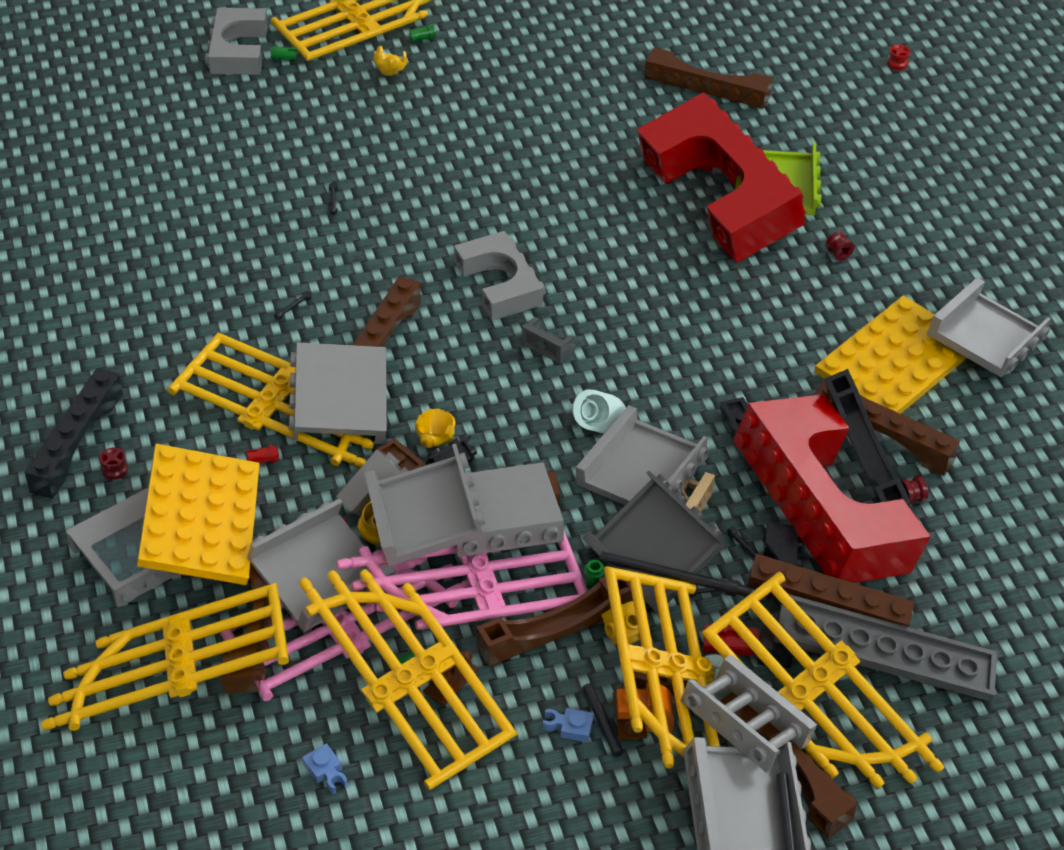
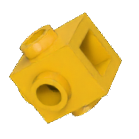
M631 601L622 604L628 644L630 645L640 641L634 603ZM610 609L601 614L605 623V632L612 640L613 645H615L617 640Z

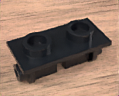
M469 435L463 439L457 437L445 449L437 448L428 454L425 464L429 465L454 457L453 444L457 445L459 454L465 453L467 461L474 459L477 450L473 445L470 446L468 444L472 436Z

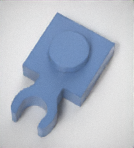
M566 708L565 715L553 709L545 710V718L553 719V721L543 720L542 728L544 730H561V738L589 742L594 713Z
M327 743L302 757L303 765L315 781L320 783L326 780L328 790L332 794H336L335 782H341L347 788V778L343 773L339 772L342 770V763Z

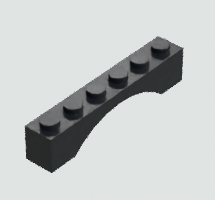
M100 368L95 369L24 473L30 493L50 499L55 497L65 482L71 460L85 432L99 416L112 411L122 397L123 391L119 373Z
M846 369L824 378L826 390L834 408L849 426L847 436L878 503L903 499L910 508V500L882 448L849 370Z
M767 522L763 541V556L801 567L802 557H797V552L801 553L803 541L798 537L795 527L793 525ZM778 609V610L776 611V613L773 615V617H774L777 621H778L779 609ZM765 624L762 625L759 641L783 668H790L792 658L795 657L783 644L774 642L775 635ZM758 657V658H757V665L766 666V665L762 662V660Z

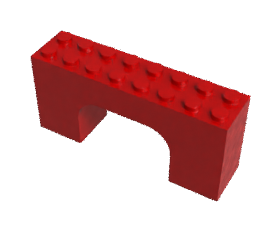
M704 92L637 129L643 160L665 184L702 166L719 169L735 187L736 178L740 175L741 185L736 190L706 206L712 237L735 263L744 260L805 225L804 214H806L802 202L804 196L801 189L797 186L794 187L789 177L778 170L773 160L770 161L764 151L754 145L751 137L745 135L741 131L740 126L730 120L725 110L722 111L713 98L710 99Z
M825 394L749 403L733 441L786 519L794 526L798 536L817 561L824 574L851 583H859L912 573L931 536L905 501L900 499L874 504L854 501L838 489L822 467L833 464L849 430V426Z

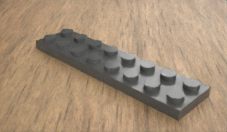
M789 594L834 645L842 640L846 646L848 645L853 650L856 657L860 660V663L857 665L991 702L995 694L997 651ZM780 603L777 622L803 650L824 655L826 653L824 649L784 605ZM775 636L774 642L782 644L780 640Z

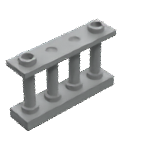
M732 655L724 658L716 680L705 687L699 685L692 678L688 680L680 700L766 773L771 770L779 752L778 749L791 740L801 749L809 744L817 726L812 719ZM727 687L738 697L724 705L713 695ZM749 705L759 715L745 723L734 713L742 707ZM768 722L781 732L769 741L756 732V730Z

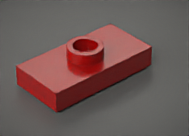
M704 624V630L710 625ZM727 626L717 634L735 655L757 656L731 626ZM748 628L759 640V628ZM703 637V652L718 653L710 642Z

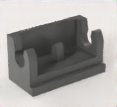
M536 317L532 318L527 324H524L522 326L521 344L559 364L576 349V344L571 343L574 340L573 336L569 335L562 340L541 329V326L535 325L540 320Z

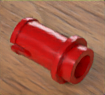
M269 444V447L247 450L248 461L260 464L268 462L275 464V461H280L278 447Z

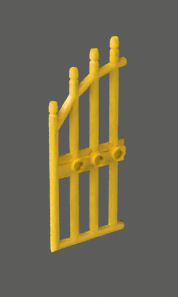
M329 0L330 3L280 21L277 17H272L270 23L294 48H297V51L307 61L423 19L428 16L426 10L415 13L418 7L435 0H411L373 15H369L367 11L397 0H373L362 5L357 3L360 0ZM335 9H338V11L340 12L335 15L326 17L324 19L315 21L313 23L304 25L302 27L293 29L291 31H289L286 28L293 24L302 22L304 20L316 17L318 15L327 13ZM406 11L405 15L400 19L381 26L377 23L380 20ZM345 19L351 22L302 41L296 38ZM356 29L361 32L313 51L307 49V47Z
M217 332L167 388L171 395H175L180 389L239 415L237 421L251 430L256 429L259 431L262 426H265L293 439L294 430H289V426L270 417L276 410L287 415H294V409H289V404L283 401L289 394H294L295 388H290V373H295V367H290V362ZM220 344H223L277 367L279 371L273 377L214 350ZM206 359H209L267 385L259 392L205 369L201 365ZM195 374L246 396L253 401L246 408L187 381ZM298 432L297 441L331 455L330 462L336 467L339 466L341 461L352 465L355 464L358 468H361L366 463L365 459L347 452L350 442L361 445V447L366 449L374 447L373 441L363 438L361 435L333 434L341 438L338 447H335L308 434Z
M606 566L604 567L631 726L636 733L642 731L643 722L659 739L662 761L665 768H672L674 766L672 749L684 757L683 749L694 738L689 709L680 701L685 690L683 680L688 681L692 678L702 687L714 681L713 665L709 659L701 657L689 594L695 593L696 585ZM617 580L630 582L641 647L628 644ZM641 584L654 587L666 651L653 648ZM665 589L677 591L690 656L677 652ZM633 671L647 675L654 715L638 698ZM658 676H664L672 680L683 742L669 733ZM703 720L708 746L720 747L717 731Z
M364 569L360 572V577L364 584H367L370 592H350L344 581H341L339 574L331 570L327 576L339 595L322 599L306 577L300 579V587L306 592V596L312 603L305 607L307 614L311 617L319 613L368 684L361 691L370 706L373 707L376 713L385 709L431 776L424 780V784L429 791L518 735L409 582L402 586L403 592L410 598L406 600L384 593L377 581L373 579L372 574L367 569ZM359 603H378L415 657L401 665ZM343 604L347 605L392 671L377 679L330 611V608ZM396 608L421 616L439 642L424 650ZM456 665L502 730V732L489 740L441 674ZM430 680L435 683L478 745V747L465 755L418 689ZM407 694L454 759L453 763L442 770L439 769L394 704V702Z
M777 572L701 632L723 658L732 655L741 662L717 635L728 625L737 632L784 685L778 693L800 711L805 709L841 749L815 745L812 740L803 748L819 767L823 768L824 772L829 773L833 779L839 772L833 764L829 763V760L855 765L866 778L870 779L871 784L879 789L885 783L882 777L875 773L874 768L870 764L890 763L912 785L918 778L911 769H908V765L901 758L915 751L925 762L929 763V766L935 772L940 773L944 769L942 762L935 758L934 753L926 746L933 741L932 737L927 732L918 737L855 668L860 663V660L856 657L853 650L848 645L846 646L842 640L834 645L780 586L786 580L781 572ZM772 592L826 653L814 662L759 602L763 597ZM748 609H752L805 668L797 677L793 679L738 618ZM846 674L908 743L892 749L834 683ZM825 691L880 752L860 754L813 700Z
M277 583L110 634L109 637L99 638L95 641L97 648L106 649L94 661L78 665L77 668H69L63 672L66 680L84 676L76 688L64 691L62 694L57 693L48 698L50 706L73 701L71 711L57 715L55 718L50 717L43 720L41 727L43 730H50L56 726L60 727L69 724L68 728L76 731L80 728V721L88 717L168 692L170 698L176 696L181 698L198 690L197 683L272 659L277 658L280 665L287 664L289 656ZM268 597L269 606L191 630L192 620ZM271 617L272 626L197 650L193 648V641ZM163 630L164 639L118 653L132 639ZM274 637L275 647L196 671L195 662ZM165 650V660L94 682L100 670ZM167 671L168 681L83 707L85 696Z

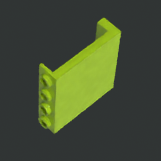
M813 143L811 153L763 150L766 157L770 161L773 160L778 170L789 177L794 187L797 186L801 189L804 196L802 202L806 211L804 215L815 216L816 208L821 206V194H817L820 193L821 180H817L820 179L821 167L817 166L820 163V152H816V143ZM740 175L736 178L735 190L741 185Z

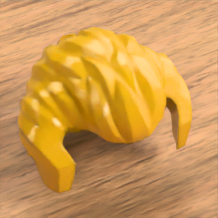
M378 46L377 51H374L373 61L382 75H396L407 65L406 51H403V58L383 53L382 46Z
M429 409L418 415L414 427L415 432L420 437V444L426 448L433 449L451 442L455 434V418L452 414L441 409Z

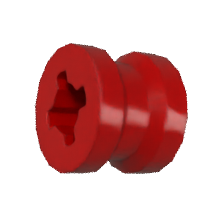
M901 44L893 45L889 52L888 66L895 70L906 69L908 67L909 61L907 58L910 56V49Z

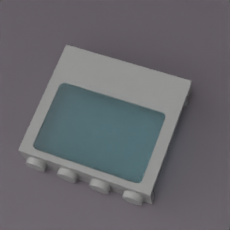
M148 488L66 530L71 550L75 554L81 551L112 590L117 607L134 600L139 595L156 588L172 577L180 575L178 573L137 566Z

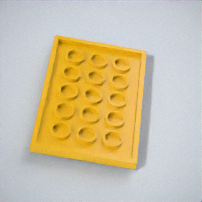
M903 295L816 364L814 372L823 378H827L848 369L860 396L901 414L967 359V357L927 335L926 333L935 314Z
M156 444L137 566L247 585L250 571V561L247 557L253 539L260 463Z

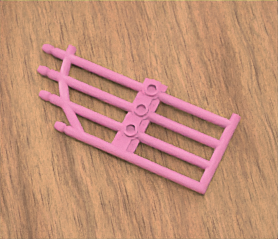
M565 531L564 541L558 542L560 551L489 561L487 553L461 556L462 565L385 576L378 565L388 563L384 553L372 554L368 546L359 549L361 556L336 561L337 569L366 566L374 577L373 579L377 581L384 591L406 600L410 598L396 585L466 575L470 584L469 588L420 595L442 627L552 610L571 602L588 591ZM457 545L415 559L457 553ZM564 560L569 570L568 573L497 583L493 572ZM356 580L351 583L353 591L369 590L367 584H364L362 580ZM566 583H574L578 595L507 606L501 594ZM475 598L478 610L448 615L428 605ZM378 603L374 604L375 611L384 612ZM423 619L415 621L416 629L425 630L429 628Z
M376 550L372 554L383 553V550ZM427 558L413 559L393 565L396 569L395 575L417 572L412 570V568L424 563ZM446 564L441 568L453 566V564ZM468 579L447 589L436 582L437 580L410 583L416 591L426 586L433 593L470 587ZM458 600L445 603L450 608H453L458 604ZM367 603L361 606L367 615L375 612V603ZM441 603L429 604L428 606L433 608ZM343 610L334 615L360 654L371 647L368 642L370 638L364 630L360 631L355 624L357 620L352 612L348 613L346 610ZM407 611L399 612L404 621L417 616ZM292 617L283 620L284 631L297 626ZM389 618L374 625L380 634L395 627ZM324 621L322 622L323 626L286 643L288 655L327 635L331 636L335 645L266 680H261L258 693L264 701L272 699L273 694L270 689L340 654H343L346 659L349 658ZM246 625L220 632L224 641L235 638L232 632ZM277 658L264 662V665L267 666L277 661Z

